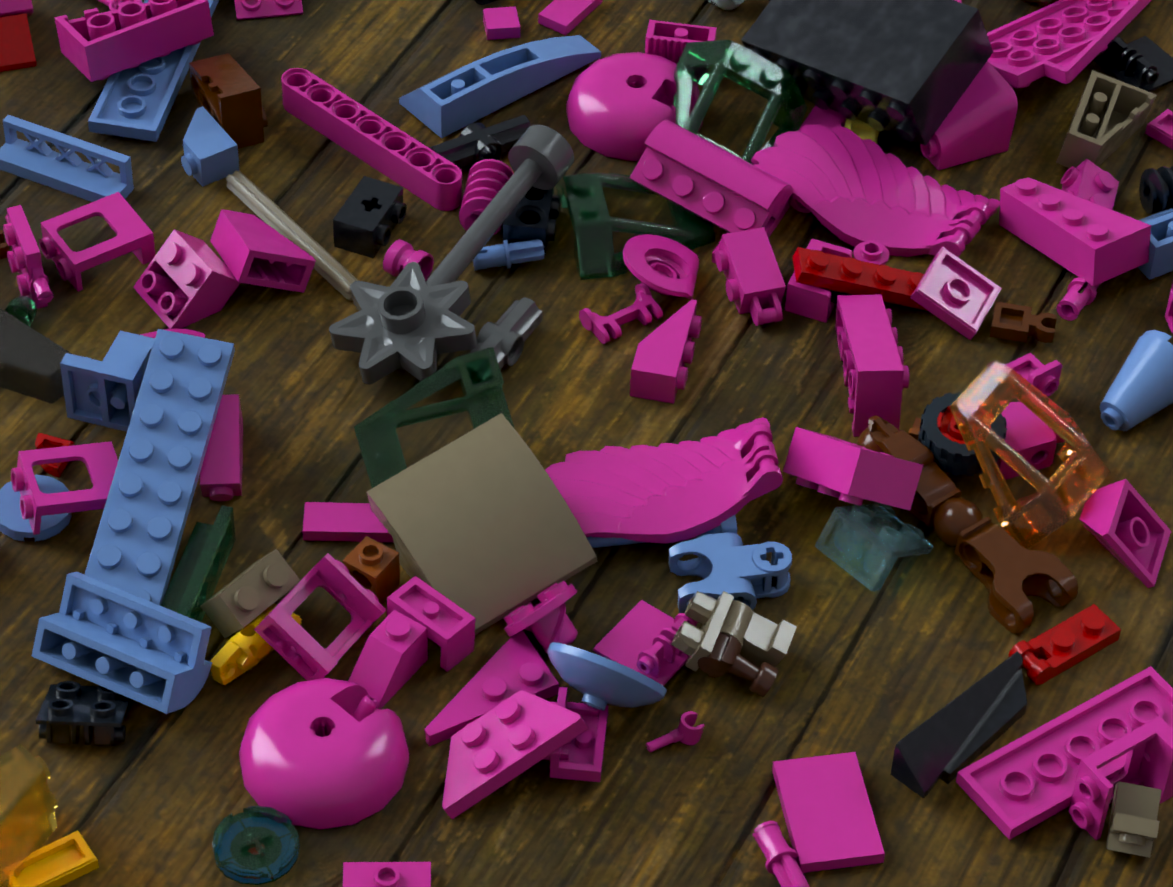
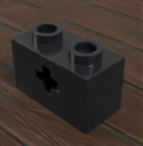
M363 176L333 219L334 247L374 258L381 246L388 244L394 227L397 224H401L405 218L407 205L403 203V187Z

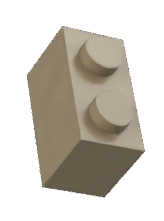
M275 549L253 563L200 607L223 637L226 638L248 625L296 586L300 579L279 551Z

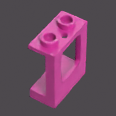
M119 192L41 222L43 238L39 239V245L46 259L54 261L61 278L64 281L69 280L78 292L83 290L81 272L129 252H133L143 265L151 262L155 257L153 232ZM94 216H100L104 218L117 234L112 239L75 252L68 247L58 234V231Z
M112 441L18 451L17 468L11 469V482L14 492L20 491L21 515L24 520L29 519L34 535L40 534L41 516L104 509L118 464V458ZM67 461H82L85 463L93 484L91 489L50 494L39 490L32 469L34 465Z
M327 553L254 630L307 681L324 678L337 665L338 660L387 609L379 603L377 596L372 591L364 588L350 575L349 570L342 562L335 560ZM317 587L324 588L351 615L349 625L325 649L291 617V614Z
M1160 716L1081 759L1068 812L1071 814L1076 825L1085 829L1095 840L1101 838L1108 807L1113 802L1115 786L1119 781L1161 789L1160 804L1173 797V729ZM1127 753L1124 768L1115 777L1108 780L1098 770Z

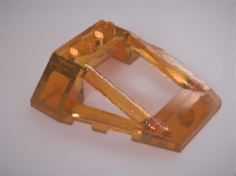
M996 360L990 362L950 406L968 451L974 449L983 474L979 475L983 487L984 489L990 487L998 507L993 510L998 522L1025 549H1030L1070 521L1110 474V470L1073 418L1015 370ZM1014 398L1023 403L1066 442L1057 453L1063 464L1049 480L989 427ZM990 449L1038 492L1019 498L1016 501Z

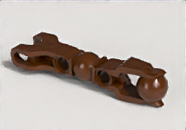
M874 415L868 419L869 427L861 433L856 444L879 453L883 452L893 455L895 458L923 465L909 512L918 520L925 522L928 528L934 526V531L942 542L956 547L954 553L960 557L963 564L988 589L989 597L987 604L989 613L1002 626L1014 634H1018L1030 627L1034 611L1033 605L1027 596L1042 597L1056 607L1064 606L1076 599L1078 594L1077 580L1073 573L1055 555L1044 551L1025 549L1002 527L992 523L988 516L982 519V513L973 502L960 498L962 491L956 488L954 482L934 462V456L929 448L904 430H898L894 425L879 416Z

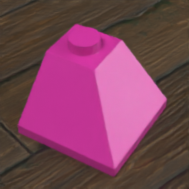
M1127 479L1088 492L1079 520L1100 544L1147 588L1154 587L1171 530Z

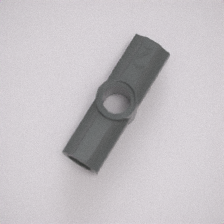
M523 297L521 300H515L496 323L490 321L482 327L477 337L476 348L472 349L457 367V377L461 379L466 388L477 391L480 388L484 389L504 365L513 366L518 361L526 339L542 322L543 312L536 306L535 301Z

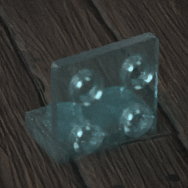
M875 502L862 504V506L854 504L835 507L815 547L870 591H878L882 588L898 557L928 554L931 552L933 545L923 538L924 533L919 528L911 524H905L894 516L896 513L890 506Z

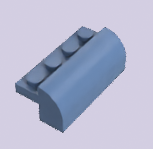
M73 572L67 574L59 613L39 618L32 657L168 714L189 705L203 688L212 666V662L205 660L212 627L82 573Z

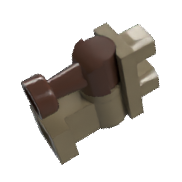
M697 591L689 601L684 614L701 623V629L684 621L676 632L671 645L689 655L685 666L696 672L700 668L708 674V677L712 678L723 676L729 672L750 681V691L764 697L777 676L778 668L776 666L787 654L797 626L783 619L779 624H776L755 613L745 603L733 600L734 596L725 591L722 592L717 600Z

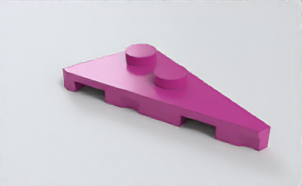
M523 630L512 635L424 729L426 742L429 747L451 738L452 735L463 729L467 724L475 721L521 689L543 699L558 694V681Z

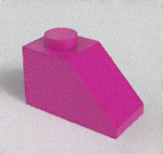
M393 610L369 635L348 681L364 687L369 696L377 700V708L381 710L428 660L427 627Z

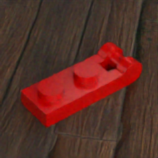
M1093 604L1030 641L1022 640L1010 650L1008 658L1016 652L1020 653L1023 659L1022 666L1028 671L1027 676L1036 685H1041L1118 641L1121 629Z

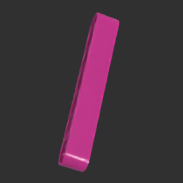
M291 68L282 74L283 107L288 113L434 208L450 211L461 205L462 171L457 165L310 71L303 68Z

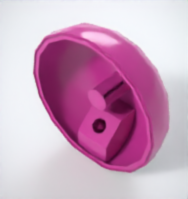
M641 52L617 53L595 61L575 79L566 104L569 128L584 146L606 157L627 161L640 160L647 148L644 144L654 128L663 120L667 119L697 134L703 125L704 117L700 92L694 80L678 64L662 56Z
M321 678L297 682L270 696L249 718L241 743L239 758L244 787L262 810L290 825L327 829L356 824L382 810L402 788L409 764V751L403 725L394 711L388 708L378 709L377 700L369 696L364 687L354 682Z

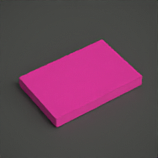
M856 752L773 761V777L792 848L798 854L797 863L802 873L884 863L885 852Z

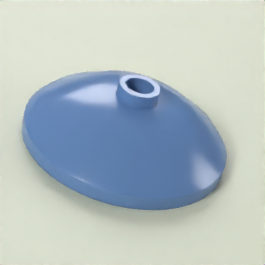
M556 642L550 643L547 650L551 663L562 679L572 688L584 694L581 702L593 708L605 711L607 704L626 708L654 704L664 699L667 689L655 680L589 651Z

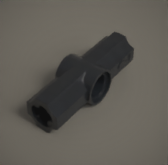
M525 115L487 128L482 123H472L461 132L460 137L432 146L430 149L459 168L469 166L484 159L500 160L502 154L509 152L531 126L530 121Z

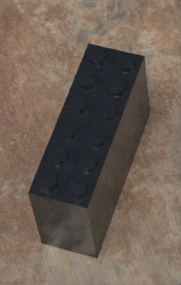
M771 0L741 39L747 52V58L757 73V79L765 87L770 89L773 87L778 88L795 99L803 98L809 100L821 109H832L841 113L849 120L857 119L863 121L877 131L886 130L896 134L906 142L914 141L924 146L927 145L993 53L979 10L955 0Z

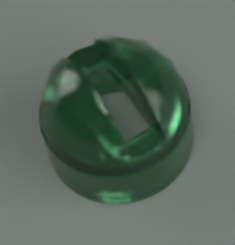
M28 296L13 298L4 310L6 320L14 327L21 329L30 327L37 314V306L34 300Z

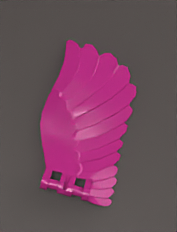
M820 124L804 125L800 131L783 133L776 137L774 147L756 152L751 159L754 166L790 184L794 189L792 192L793 198L811 211L821 224L840 240L854 247L865 241H876L889 250L890 256L911 257L923 254L935 256L943 246L959 258L965 250V245L972 241L981 229V225L985 224L989 217L997 212L1000 206V201L997 199L973 195L965 190L956 191L949 185L940 186L932 177L928 175L923 177L916 168L912 166L906 168L901 160L893 154H885L881 147L871 139L862 140L853 131L840 125H835L831 129Z
M764 417L757 418L753 422L741 424L736 429L722 431L718 436L704 437L700 439V442L689 440L681 441L679 444L661 443L658 447L635 445L631 446L630 449L620 446H605L600 451H576L566 454L565 462L552 464L545 469L586 537L624 538L637 542L663 544L689 540L720 526L723 521L736 515L748 502L777 489L783 481L781 470L778 467L779 462L775 446L772 443L770 423Z

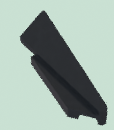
M1018 652L1014 653L902 738L895 746L890 775L922 798H925L939 779L949 784L957 777L958 771L969 766L1025 714L1027 707L1021 654Z

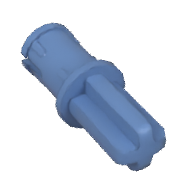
M537 239L508 244L507 240H503V244L483 247L473 259L474 271L507 266V269H509L511 264L542 260L545 256L543 242Z

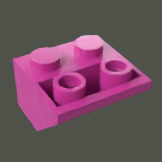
M174 229L133 288L169 329H181L221 311L240 283L237 282L225 263L203 240Z

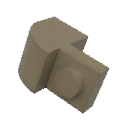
M1120 781L1116 784L1106 848L1108 850L1150 858L1152 844L1157 839L1160 821H1157L1161 789Z

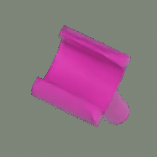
M693 711L685 712L680 718L677 729L647 742L646 747L649 752H653L678 741L686 745H695L699 742L705 725L701 724L693 727L698 714Z

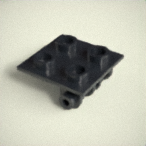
M1147 36L1128 44L1121 37H1115L1107 45L1108 48L1105 54L1094 58L1095 62L1117 80L1148 92L1173 82V58Z
M74 681L51 684L36 718V724H39V739H46L47 743L69 744L71 740V725L72 744H78L80 726H84L85 745H91L94 726V745L116 746L117 742L125 741L126 726L122 725L131 699L100 685L81 686Z

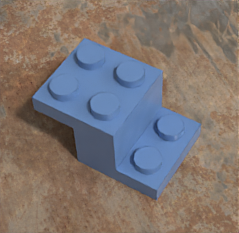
M120 330L103 361L66 353L60 362L67 418L127 432L155 338Z

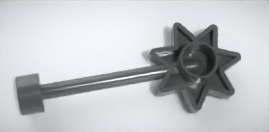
M532 125L524 132L508 154L514 174L426 281L419 264L410 262L404 267L390 287L363 281H354L350 285L353 302L358 312L332 324L329 327V332L335 349L361 353L359 368L362 381L365 384H373L393 371L400 369L406 370L421 383L429 385L436 379L438 354L476 348L477 338L474 325L460 317L471 304L469 286L466 281L456 280L532 186L542 190L554 188L573 165V150L561 134L544 125Z

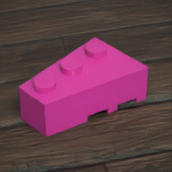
M795 427L783 472L797 476L795 484L815 489L817 492L837 497L839 500L862 506L863 500L866 499L910 511L923 465L895 458L893 455L883 452L879 453L864 448V446L829 435Z

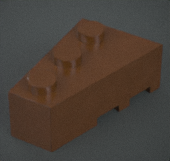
M229 53L190 62L191 90L200 107L203 106L238 145V149L263 143V128L268 126L265 110L262 107L261 88Z

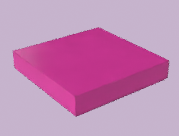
M942 246L910 298L971 340L979 330L1002 288Z

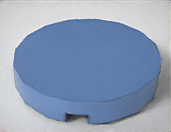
M35 475L39 490L43 493L50 494L69 491L62 482L53 477ZM11 481L0 489V531L14 540L24 541V537H34L35 541L46 540L59 534L71 520V513L41 516L40 534L34 535L29 519L24 520L21 515L20 491L14 492Z

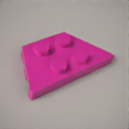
M521 689L451 736L442 802L444 811L451 819H454L589 729L588 725L580 714Z

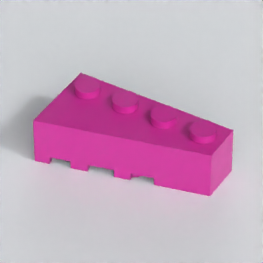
M129 0L118 3V9L99 13L98 9L94 8L83 11L84 17L68 20L67 15L54 17L61 53L91 82L104 80L114 73L138 67L143 62L156 57L167 56L172 51L188 45H196L202 40L214 36L208 0H149L147 3L131 2Z
M1029 177L1019 179L1015 183L1000 188L999 225L1076 276L1084 278L1091 286L1098 285L1149 262L1151 225Z
M881 294L837 295L835 329L840 359L843 361L845 386H848L849 413H854L852 422L853 437H859L869 427L868 419L874 415L883 418L899 430L902 390L909 387V368L907 365H903L902 346H897L898 334L897 328L892 327L891 309L885 308Z

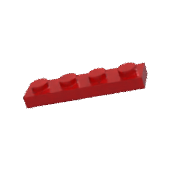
M797 247L792 257L797 283L852 295L881 294L884 302L926 310L910 298L924 275L922 273L896 269L887 265H878L855 258L837 256Z

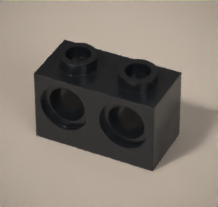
M531 187L503 222V240H507L509 244L539 239L543 242L546 255L548 241H555L556 220L552 219V217H559L560 196L554 195V188L542 190Z

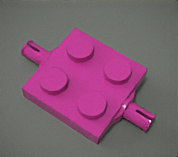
M22 206L9 207L5 216L8 224H3L6 242L8 246H12L13 250L7 252L12 273H19L16 278L22 297H29L33 310L47 307L48 303L53 299V293L48 285L49 280L43 271L41 252Z

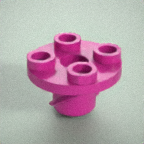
M565 581L551 585L537 595L540 600L535 606H532L531 603L526 606L522 605L506 615L504 620L507 626L504 630L509 637L523 629L532 632L545 653H547L552 642L571 645L576 639L578 631L565 613V602L574 596L577 590L573 584L567 585Z

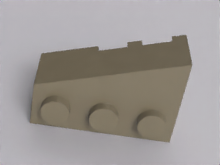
M1092 70L1056 163L1068 168L1072 166L1076 168L1087 158L1097 166L1102 164L1144 125L1157 95Z

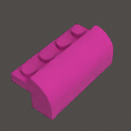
M667 119L660 122L644 144L647 148L630 176V179L635 183L728 233L761 227L765 228L770 218L777 221L794 191L790 184Z

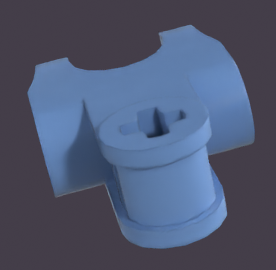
M725 532L703 535L696 539L680 542L669 548L670 572L679 576L691 575L704 578L701 581L685 584L678 589L677 605L679 613H685L688 601L697 591L716 600L725 591L734 596L733 600L745 603L753 610L757 604L756 598L779 597L785 594L790 587V574L788 570L792 565V553L788 547L778 542L768 541L761 544L743 546L742 538L738 534ZM772 552L771 563L766 560L767 553ZM688 554L698 556V558L687 561L679 560L680 557ZM772 577L776 579L775 587H771Z

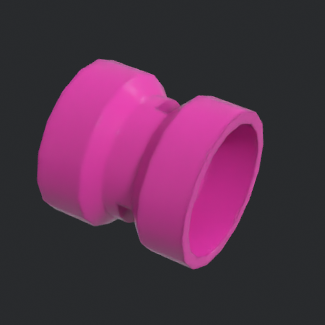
M399 239L387 250L383 260V269L392 276L398 277L408 263L416 262L419 264L426 281L433 269L434 258L423 250L415 251L411 244Z

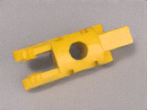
M272 604L248 625L233 635L210 660L212 662L210 670L215 681L222 685L228 684L246 671L251 670L274 650L254 628L277 604ZM295 613L291 614V617L300 625L302 623L300 616Z

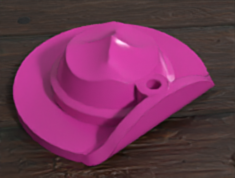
M637 235L627 241L622 253L623 260L629 271L641 283L646 284L649 289L660 294L685 297L689 300L693 299L699 269V258L696 253L672 239L658 235Z

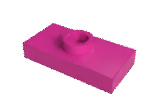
M343 862V887H431V862Z

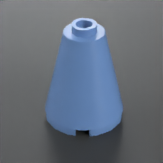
M1150 330L1139 337L1099 406L1101 419L1106 426L1113 430L1128 431L1173 403V345L1168 342L1172 336L1165 332Z

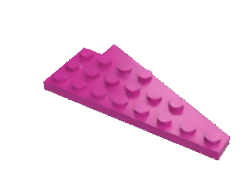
M1152 0L1056 1L988 32L987 36L993 53L987 61L1013 88L1028 87L1031 82L1044 76L1068 84L1100 52L1105 51L1108 48L1107 45Z

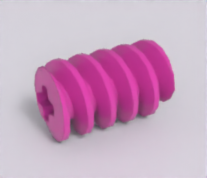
M484 159L476 162L470 168L459 212L460 224L466 231L513 175L512 169L506 163L495 159ZM501 226L493 235L497 234L502 229Z

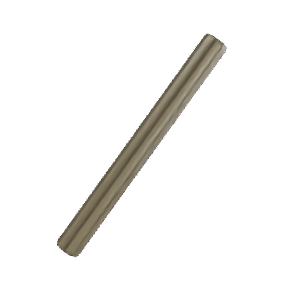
M241 171L228 174L226 177L228 181L226 184L227 188L266 224L311 255L316 260L313 268L347 300L353 301L350 285L354 281L359 280Z

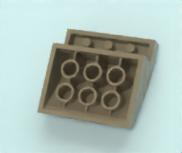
M502 413L367 491L371 510L391 534L396 551L399 552V563L411 579L417 576L474 616L475 635L503 619L518 607L533 601L539 593L551 585L566 581L597 562L594 550L564 498L533 452Z

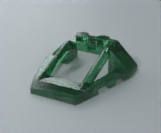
M732 40L687 43L674 70V81H676V93L674 95V107H676L675 124L752 165L754 163L751 162V159L755 153L769 147H774L778 135L789 131H798L807 110L793 75L777 64ZM724 76L768 100L742 156L697 133ZM693 81L704 87L689 116ZM772 124L778 126L779 129L761 149Z
M598 172L563 176L556 185L561 207H568L575 234L574 258L580 280L616 277L627 273V266L622 255L623 251L614 253L612 231L637 235H658L672 239L692 250L715 242V232L712 223L667 200L674 225L610 217L602 187L658 195L630 179L631 175Z
M493 347L454 358L445 364L443 368L417 383L408 392L354 426L371 488L407 468L395 428L468 411L473 429L500 413L514 427L503 392V377ZM460 379L463 397L405 410Z

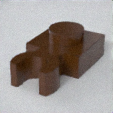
M995 301L990 337L1026 343L1027 336H1034L1040 342L1052 343L1057 316L1051 313L1032 315V307Z

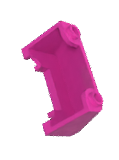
M988 61L927 145L920 144L922 154L929 159L937 170L1006 152L1009 149L1018 109L1017 97L1010 84Z

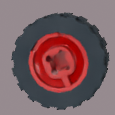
M966 392L946 393L940 398L936 397L930 405L927 404L924 414L921 417L918 441L931 450L934 462L944 473L948 472L954 476H974L977 473L987 472V469L993 468L997 464L998 459H1001L1007 432V422L1005 417L1002 416L1000 408L995 407L989 399L981 398L980 395L974 393L973 395L966 394Z

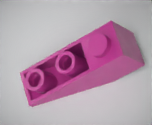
M691 299L638 344L631 368L630 396L674 404L678 389H685L688 367H684L685 363H692L695 342L691 340L692 338H699L702 316H696L697 300Z

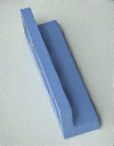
M7 115L3 120L5 143L0 148V170L91 202L119 192L126 199L133 191L134 185L130 156L11 115ZM16 131L22 132L30 142L18 139ZM45 141L53 143L61 153L53 151ZM75 151L84 154L91 164L84 162ZM105 162L119 166L120 174L113 172Z

